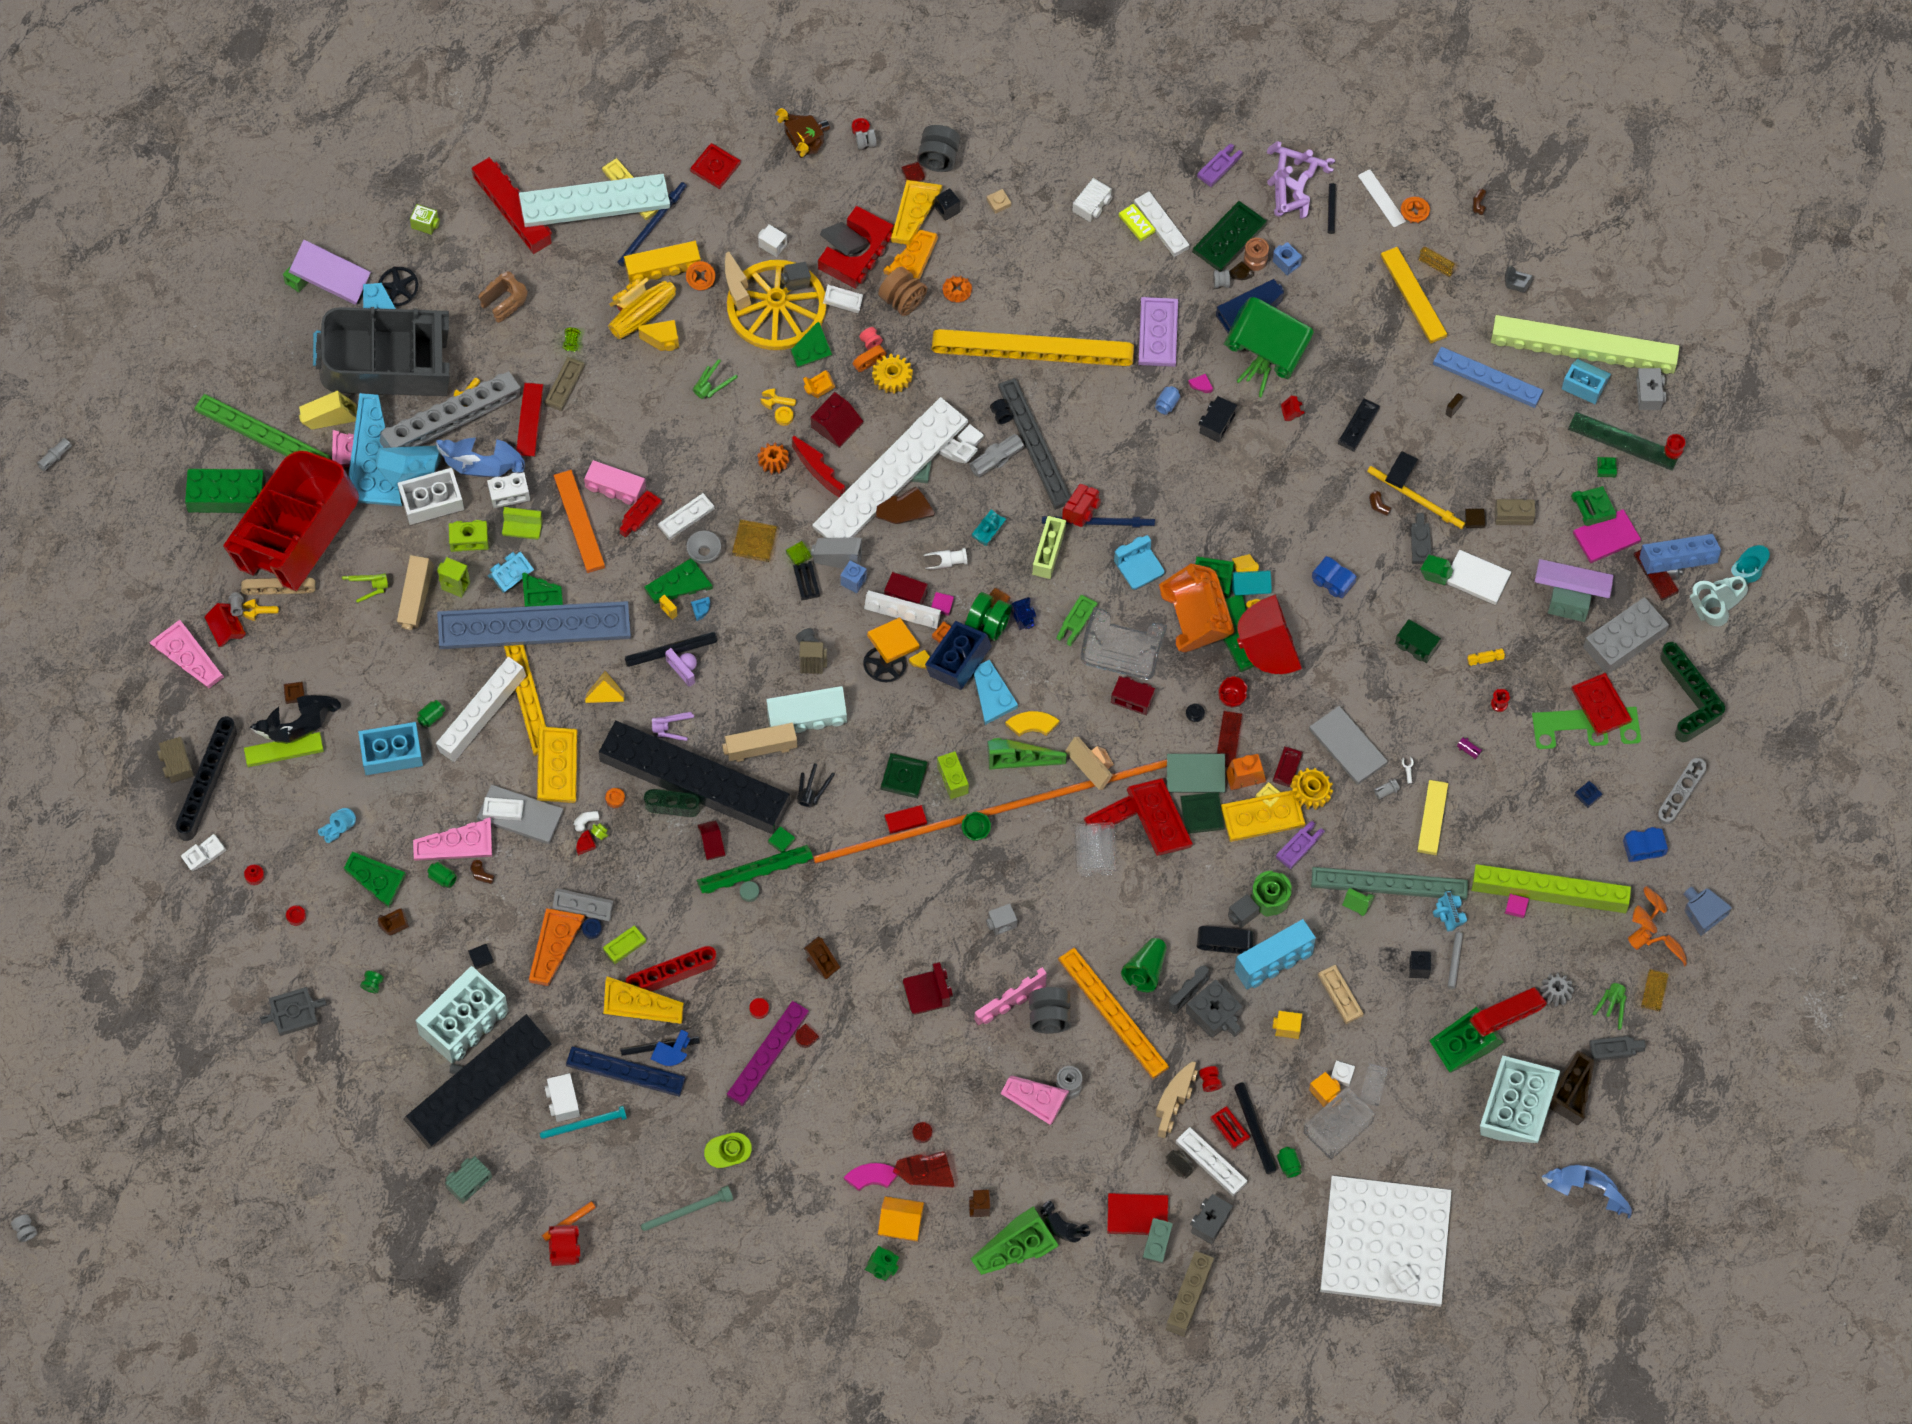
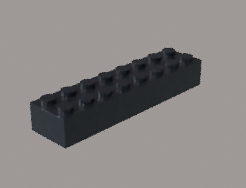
M527 1014L524 1015L407 1114L403 1120L427 1148L430 1149L547 1050L552 1043Z

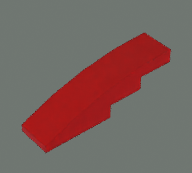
M524 383L516 449L521 456H536L543 384Z
M793 436L792 447L804 466L827 490L840 498L845 493V485L837 481L834 470L824 464V455L796 436Z

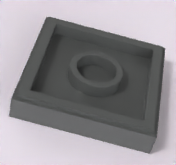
M843 222L822 229L820 233L824 239L846 256L867 248L869 244L868 241Z

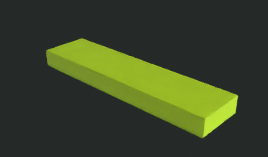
M320 732L310 734L288 744L269 742L244 748L247 767L324 752Z

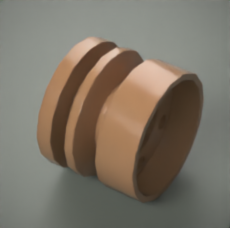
M901 266L886 277L879 288L878 295L887 304H892L893 309L897 310L900 315L906 316L920 305L928 288L918 278L913 279V274Z

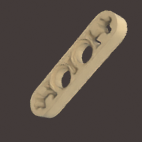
M307 577L297 592L283 587L277 578L246 579L241 582V592L246 595L301 594L315 591V580Z

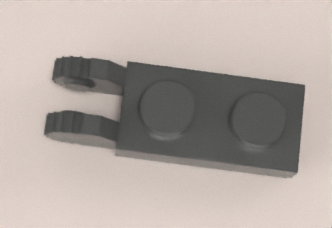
M1206 966L1197 968L1195 976L1191 980H1186L1178 993L1175 992L1169 998V1011L1176 1014L1206 984V981L1209 980V970Z

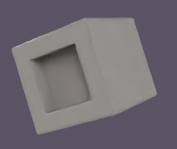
M1010 904L988 911L986 923L989 930H993L995 936L1017 928V918Z

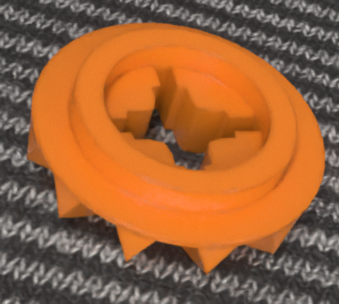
M1409 197L1401 205V214L1410 223L1425 221L1429 216V204L1420 197ZM1413 205L1416 210H1419L1417 215L1412 211Z
M696 261L688 267L686 280L693 289L706 290L714 283L715 271L711 264L705 261ZM706 270L704 277L707 281H705L702 278L696 280V271H699L701 273L702 271Z
M953 275L951 278L946 279L942 290L944 296L949 301L963 302L970 297L972 285L968 278L965 279L961 275L959 277ZM954 286H961L960 291L958 289L954 290Z

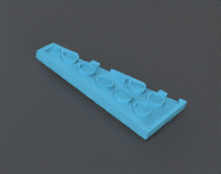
M360 393L349 469V478L359 493L358 503L402 506L398 486L393 487L375 466L378 448H383L380 443V433L386 428L379 396Z

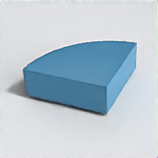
M709 597L691 602L696 621L701 620L707 615L710 609Z

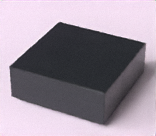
M487 944L468 950L476 970L494 963Z

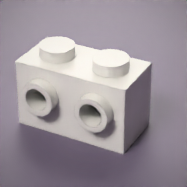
M512 473L510 476L494 477L491 480H487L493 509L530 501L524 473Z

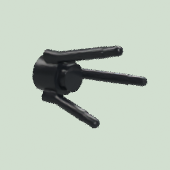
M814 763L807 787L804 790V773L802 772L796 798L798 804L808 808L812 807L813 804L817 805L818 799L831 782L835 773H831L815 796V791L810 788L817 764Z

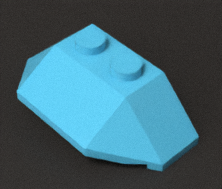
M437 446L378 448L375 466L394 487L398 486L399 482L434 473L440 465L442 454L438 451Z

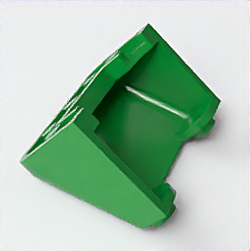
M1251 297L1239 309L1223 345L1233 352L1241 351L1244 348L1276 365L1274 368L1276 375L1288 380L1306 350L1314 331L1311 327L1268 303Z

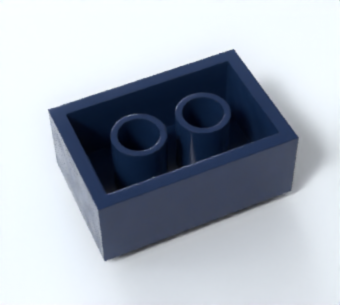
M955 621L925 666L930 677L962 690L992 646L987 634Z

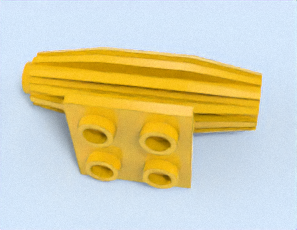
M647 277L642 280L638 278L629 283L626 289L615 294L612 297L613 301L609 305L610 307L617 305L622 310L608 325L611 333L617 339H621L638 330V326L645 325L659 314L676 295V288L673 283L663 281L646 290L645 283L648 281Z

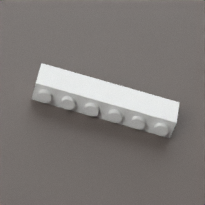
M510 657L503 662L436 742L440 753L453 762L457 760L526 677L523 666Z

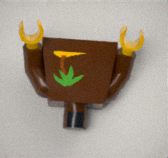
M783 108L778 109L775 113L776 116H779L777 121L779 123L785 122V134L799 157L816 155L824 143L823 132L830 130L828 121L823 120L817 123L812 115H793L787 113Z

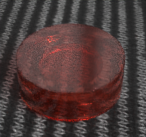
M925 1122L917 1123L912 1130L914 1140L918 1143L928 1142L932 1137L931 1126Z

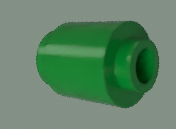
M438 700L430 701L417 712L418 717L416 719L421 726L431 727L443 716L446 710Z
M440 862L432 863L427 870L428 878L443 888H451L457 880L455 872Z
M1290 1147L1279 1150L1277 1159L1283 1174L1287 1178L1300 1175L1302 1173V1166L1296 1150Z

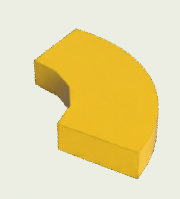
M1028 711L1011 717L1005 722V725L1019 737L1024 733L1032 731L1040 732L1047 736L1060 721L1047 713Z

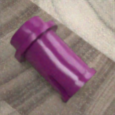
M1462 737L1457 744L1459 751L1463 750L1476 760L1482 749L1468 741L1469 738L1465 739Z

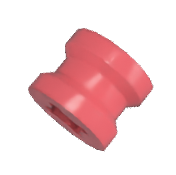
M874 327L865 329L859 336L860 340L865 342L867 350L880 345L883 341L881 336L877 335V330Z

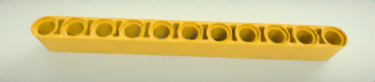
M944 329L933 331L931 348L933 352L939 354L1113 366H1130L1133 364L1134 345L1129 342Z

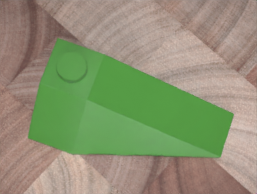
M1001 738L987 741L989 770L1066 764V753L1007 739L1002 740Z
M1033 1206L1010 1222L979 1250L971 1260L980 1274L983 1275L1003 1269L1006 1265L1017 1262L1019 1264L1032 1257H1035V1259L1042 1257L1059 1245Z

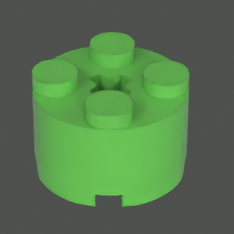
M1265 871L1256 877L1251 898L1260 907L1259 912L1264 916L1278 915L1285 911L1290 903L1292 886L1284 874Z

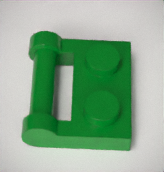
M1603 486L1572 493L1571 498L1577 504L1583 516L1582 520L1585 526L1616 518V512ZM1585 500L1588 501L1594 515L1589 513L1584 503Z

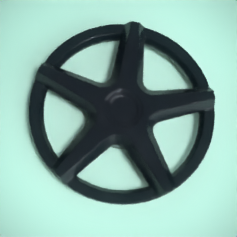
M392 267L382 274L378 282L382 283L384 288L391 289L389 297L392 303L397 295L402 294L408 298L404 302L393 303L394 306H402L409 303L418 291L416 275L405 267ZM398 270L406 271L411 276L400 279ZM392 272L393 281L382 283L384 278ZM414 280L415 290L411 294L406 289V285Z
M876 648L867 652L864 657L863 666L865 672L872 679L887 683L899 679L904 674L906 669L905 656L886 663L881 655L879 659L869 658L872 653L877 651ZM902 661V671L898 674L893 668V664ZM867 662L877 665L873 675L868 671ZM888 672L894 676V678L888 680L878 678L882 673Z

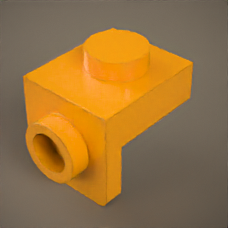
M827 370L812 379L808 377L803 378L805 391L808 395L811 394L816 398L835 388L834 382Z

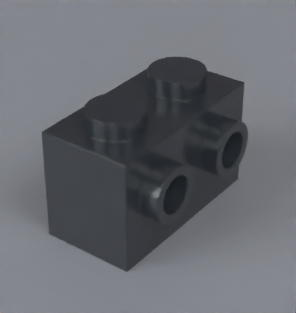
M1217 396L1215 401H1211L1208 405V413L1206 416L1203 415L1198 425L1200 426V434L1219 443L1236 416L1237 405Z

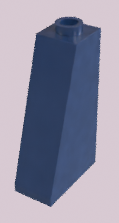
M1272 279L1217 306L1216 317L1226 332L1229 333L1239 309L1249 298H1258L1276 308L1282 302L1284 289L1281 284H1277L1275 279Z

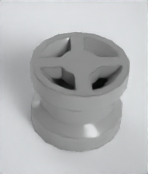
M1214 270L1213 281L1215 289L1220 286L1230 287L1229 270H1224L1223 272Z

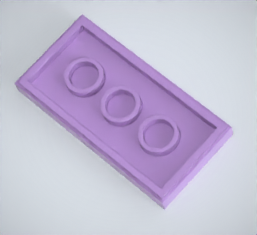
M303 240L289 270V273L355 305L363 290V284H366L371 273L306 240Z
M1141 297L1138 365L1176 367L1178 299Z
M1539 559L1535 582L1610 598L1613 575Z

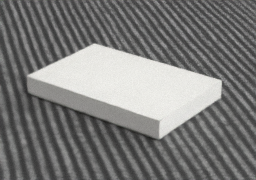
M1459 550L1451 565L1453 569L1452 576L1447 580L1446 584L1496 605L1511 575V571Z

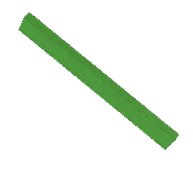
M206 394L202 396L194 408L196 412L286 457L293 452L302 450L332 460L331 456Z

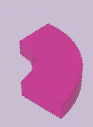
M869 1163L851 1170L844 1176V1180L858 1191L869 1185H881L888 1188L900 1174V1171L886 1164Z

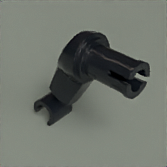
M1051 1201L1045 1202L1043 1207H1041L1040 1212L1043 1216H1047L1045 1221L1055 1236L1075 1243L1082 1237L1090 1235V1231H1085V1229H1089L1088 1225L1082 1224L1078 1226L1067 1223L1057 1212L1052 1213L1055 1210V1206Z

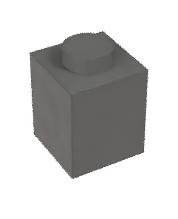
M806 262L784 265L781 281L786 285L787 291L809 287L811 275Z
M1246 894L1229 907V920L1234 925L1237 924L1241 929L1259 915L1260 907Z

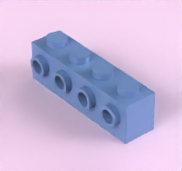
M1708 534L1642 545L1639 558L1647 574L1718 563L1721 549L1714 535Z

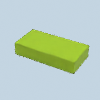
M634 925L605 945L603 951L616 964L645 944L646 939Z

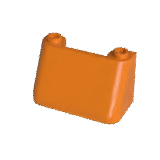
M1191 563L1159 584L1161 597L1165 601L1174 604L1182 634L1176 637L1178 651L1189 652L1225 639L1234 633V627L1219 578L1213 569Z

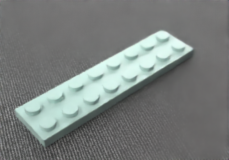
M664 174L519 193L525 227L670 208Z

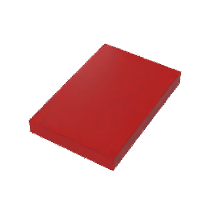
M1606 673L1571 687L1597 737L1632 722L1628 711Z
M1108 1193L1107 1234L1148 1235L1153 1218L1168 1222V1195Z

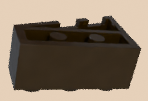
M1578 1050L1570 1058L1559 1077L1549 1106L1550 1109L1577 1126L1585 1118V1107L1588 1101L1589 1085L1591 1084L1595 1062Z

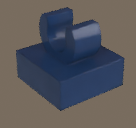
M1588 781L1575 792V796L1589 808L1602 797V793L1593 783Z

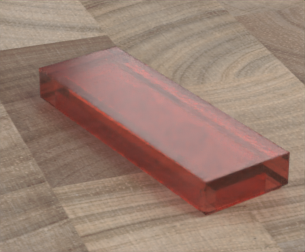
M1641 550L1634 552L1633 556L1661 601L1678 594L1679 590L1667 571L1647 574L1639 558Z
M1223 711L1217 754H1225V767H1229L1231 761L1236 758L1242 720L1241 713Z

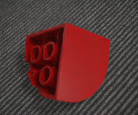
M1276 594L1264 598L1248 608L1238 622L1239 638H1237L1240 649L1244 648L1250 662L1258 669L1271 674H1287L1302 669Z

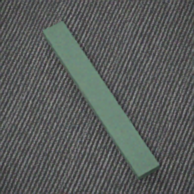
M1312 867L1311 887L1349 890L1351 888L1360 892L1441 898L1445 892L1451 891L1452 895L1460 896L1461 900H1467L1468 880Z

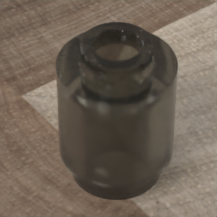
M1172 1150L1166 1156V1164L1178 1177L1186 1179L1194 1172L1193 1163L1181 1150Z

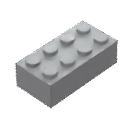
M1644 597L1587 636L1583 648L1608 675L1666 635L1669 624Z

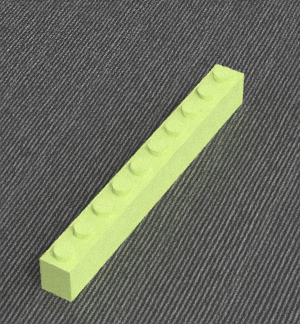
M1499 315L1495 316L1491 343L1498 346H1511L1516 349H1529L1534 352H1547L1552 355H1565L1571 358L1619 364L1629 368H1661V372L1665 374H1674L1679 352V345Z

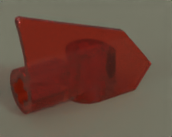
M945 1151L927 1156L920 1154L899 1159L893 1169V1173L909 1185L949 1188L955 1186Z

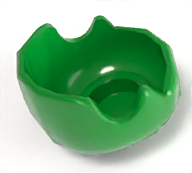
M972 812L967 814L962 820L961 830L964 836L972 841L985 839L990 833V820L983 813Z

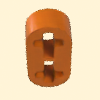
M877 345L858 356L852 364L858 372H862L875 365L877 359L881 361L882 356H886L887 353L881 345Z

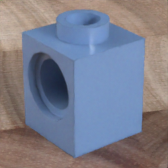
M1288 242L1284 245H1279L1274 250L1273 262L1287 276L1301 266L1302 256Z
M849 561L840 575L841 586L855 593H858L867 579L866 568L852 561Z

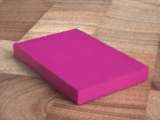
M1624 509L1616 512L1615 519L1590 526L1584 525L1573 530V535L1590 564L1638 544L1641 541Z

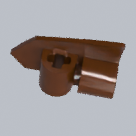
M913 487L899 497L896 495L879 504L876 510V518L893 524L935 515L932 507L917 487Z

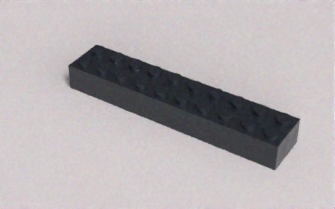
M616 720L599 750V760L604 764L772 835L777 830L790 805V793Z

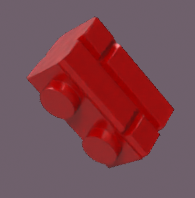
M1080 483L1063 507L1062 519L1068 523L1083 527L1086 521L1089 522L1091 520L1093 510L1098 509L1100 506L1099 491Z

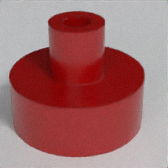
M253 864L245 869L244 877L248 884L258 885L264 880V872L259 865Z

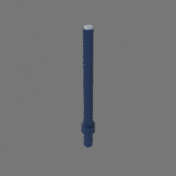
M681 182L668 195L670 207L677 203L681 193L687 187L684 182ZM669 208L658 210L617 261L620 266L623 267L625 265L624 256L631 255L637 250Z
M1042 516V524L1046 523L1048 516ZM1132 516V518L1092 517L1084 525H1118L1140 528V526H1155V519H1141Z

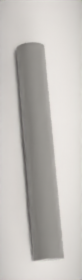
M1461 932L1455 933L1447 986L1449 989H1455L1463 938V933Z

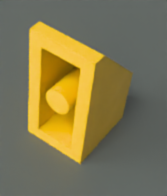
M675 320L638 326L639 338L658 350L672 351L679 348Z

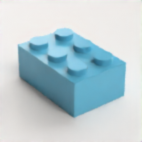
M416 722L358 731L365 775L423 766Z

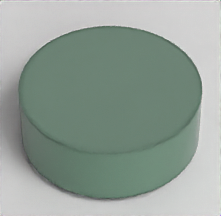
M751 881L743 883L740 887L741 898L746 902L755 901L759 896L758 885Z

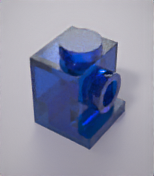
M1030 597L1011 603V612L1019 630L1030 629L1035 626L1034 618L1036 613L1034 608L1030 607Z

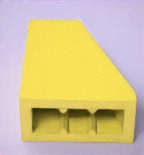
M339 391L299 407L301 423L311 430L356 421L357 404Z

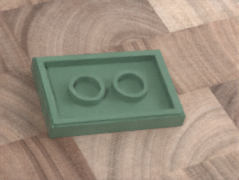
M1167 754V789L1169 793H1225V754Z

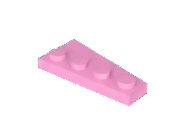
M178 620L149 642L154 648L208 689L224 678L181 620Z
M491 817L480 822L469 823L463 827L452 828L446 832L435 833L413 840L414 861L492 857Z

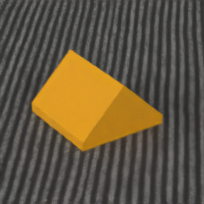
M885 1196L881 1208L878 1235L918 1242L924 1203Z

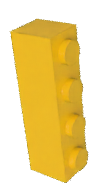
M696 241L624 256L629 283L638 278L642 280L647 277L648 280H657L664 276H675L686 272L692 263L701 261Z

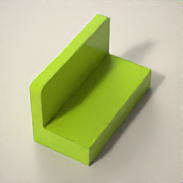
M504 507L503 536L536 540L540 538L543 521L542 511Z

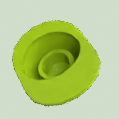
M729 1133L711 1139L705 1146L704 1157L711 1166L724 1168L746 1161L750 1157L752 1145L744 1134Z

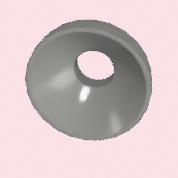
M704 530L695 532L687 541L689 557L697 563L706 564L713 562L720 554L721 542L713 532ZM701 548H708L710 552L708 555L702 556L699 554V550Z

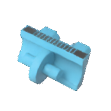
M1447 891L1443 897L1437 900V909L1433 911V915L1436 918L1440 917L1441 922L1445 923L1447 932L1453 931L1457 926H1461L1467 921L1465 913H1457L1456 908L1461 906L1460 896H1454L1451 894V891Z

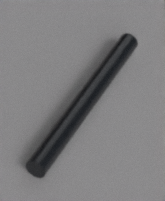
M699 1036L689 1037L688 1045L700 1044ZM676 1039L663 1041L662 1043L673 1047ZM658 1042L620 1048L621 1056L654 1051Z

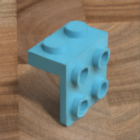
M1148 535L1137 537L1132 543L1122 545L1116 549L1114 562L1133 590L1164 575L1163 567L1151 551V539Z

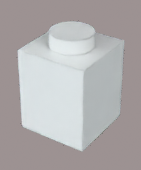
M768 225L758 234L759 247L778 257L787 245V235Z

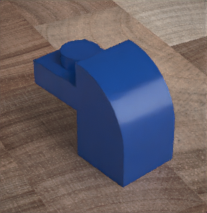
M681 1030L673 1047L658 1041L650 1059L665 1066H674L681 1063L687 1056L681 1049H686L690 1040L687 1037L688 1032Z

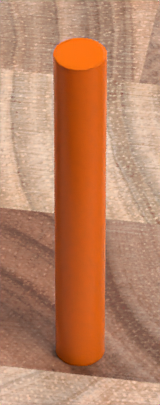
M591 1201L557 1225H571L596 1207ZM548 1231L541 1235L545 1242L551 1238V1235H548Z

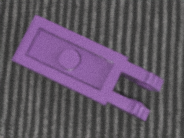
M1230 143L1198 172L1197 177L1212 187L1242 157L1243 152L1239 150L1232 157L1228 156L1234 149V145Z
M1311 821L1277 853L1276 859L1291 870L1316 844L1325 831L1321 828L1311 837L1308 833L1315 826V823Z

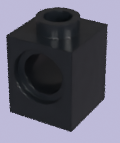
M949 188L935 197V209L946 221L960 213V200Z
M1411 951L1409 978L1429 979L1431 952Z

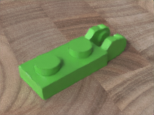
M1080 595L1064 620L1056 639L1061 641L1068 629L1072 634L1067 640V645L1071 646L1076 640L1077 635H1080L1098 603Z

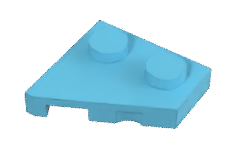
M382 283L363 284V308L396 309Z

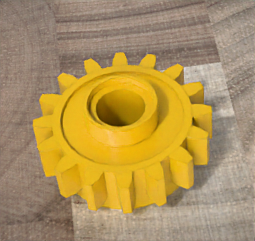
M892 354L889 355V358L883 355L882 361L877 359L876 365H873L872 378L874 379V384H878V389L885 390V393L892 392L895 394L897 391L902 392L904 387L908 388V382H912L913 369H911V363H906V358L901 360L900 355H897L896 358H893Z
M1306 768L1304 772L1300 770L1292 779L1290 787L1293 789L1290 794L1296 795L1294 801L1299 800L1300 807L1305 804L1308 810L1310 806L1317 810L1319 805L1324 807L1325 803L1329 802L1330 796L1333 793V790H1331L1333 784L1329 783L1328 779L1330 777L1325 776L1323 771H1317L1316 768L1313 770Z

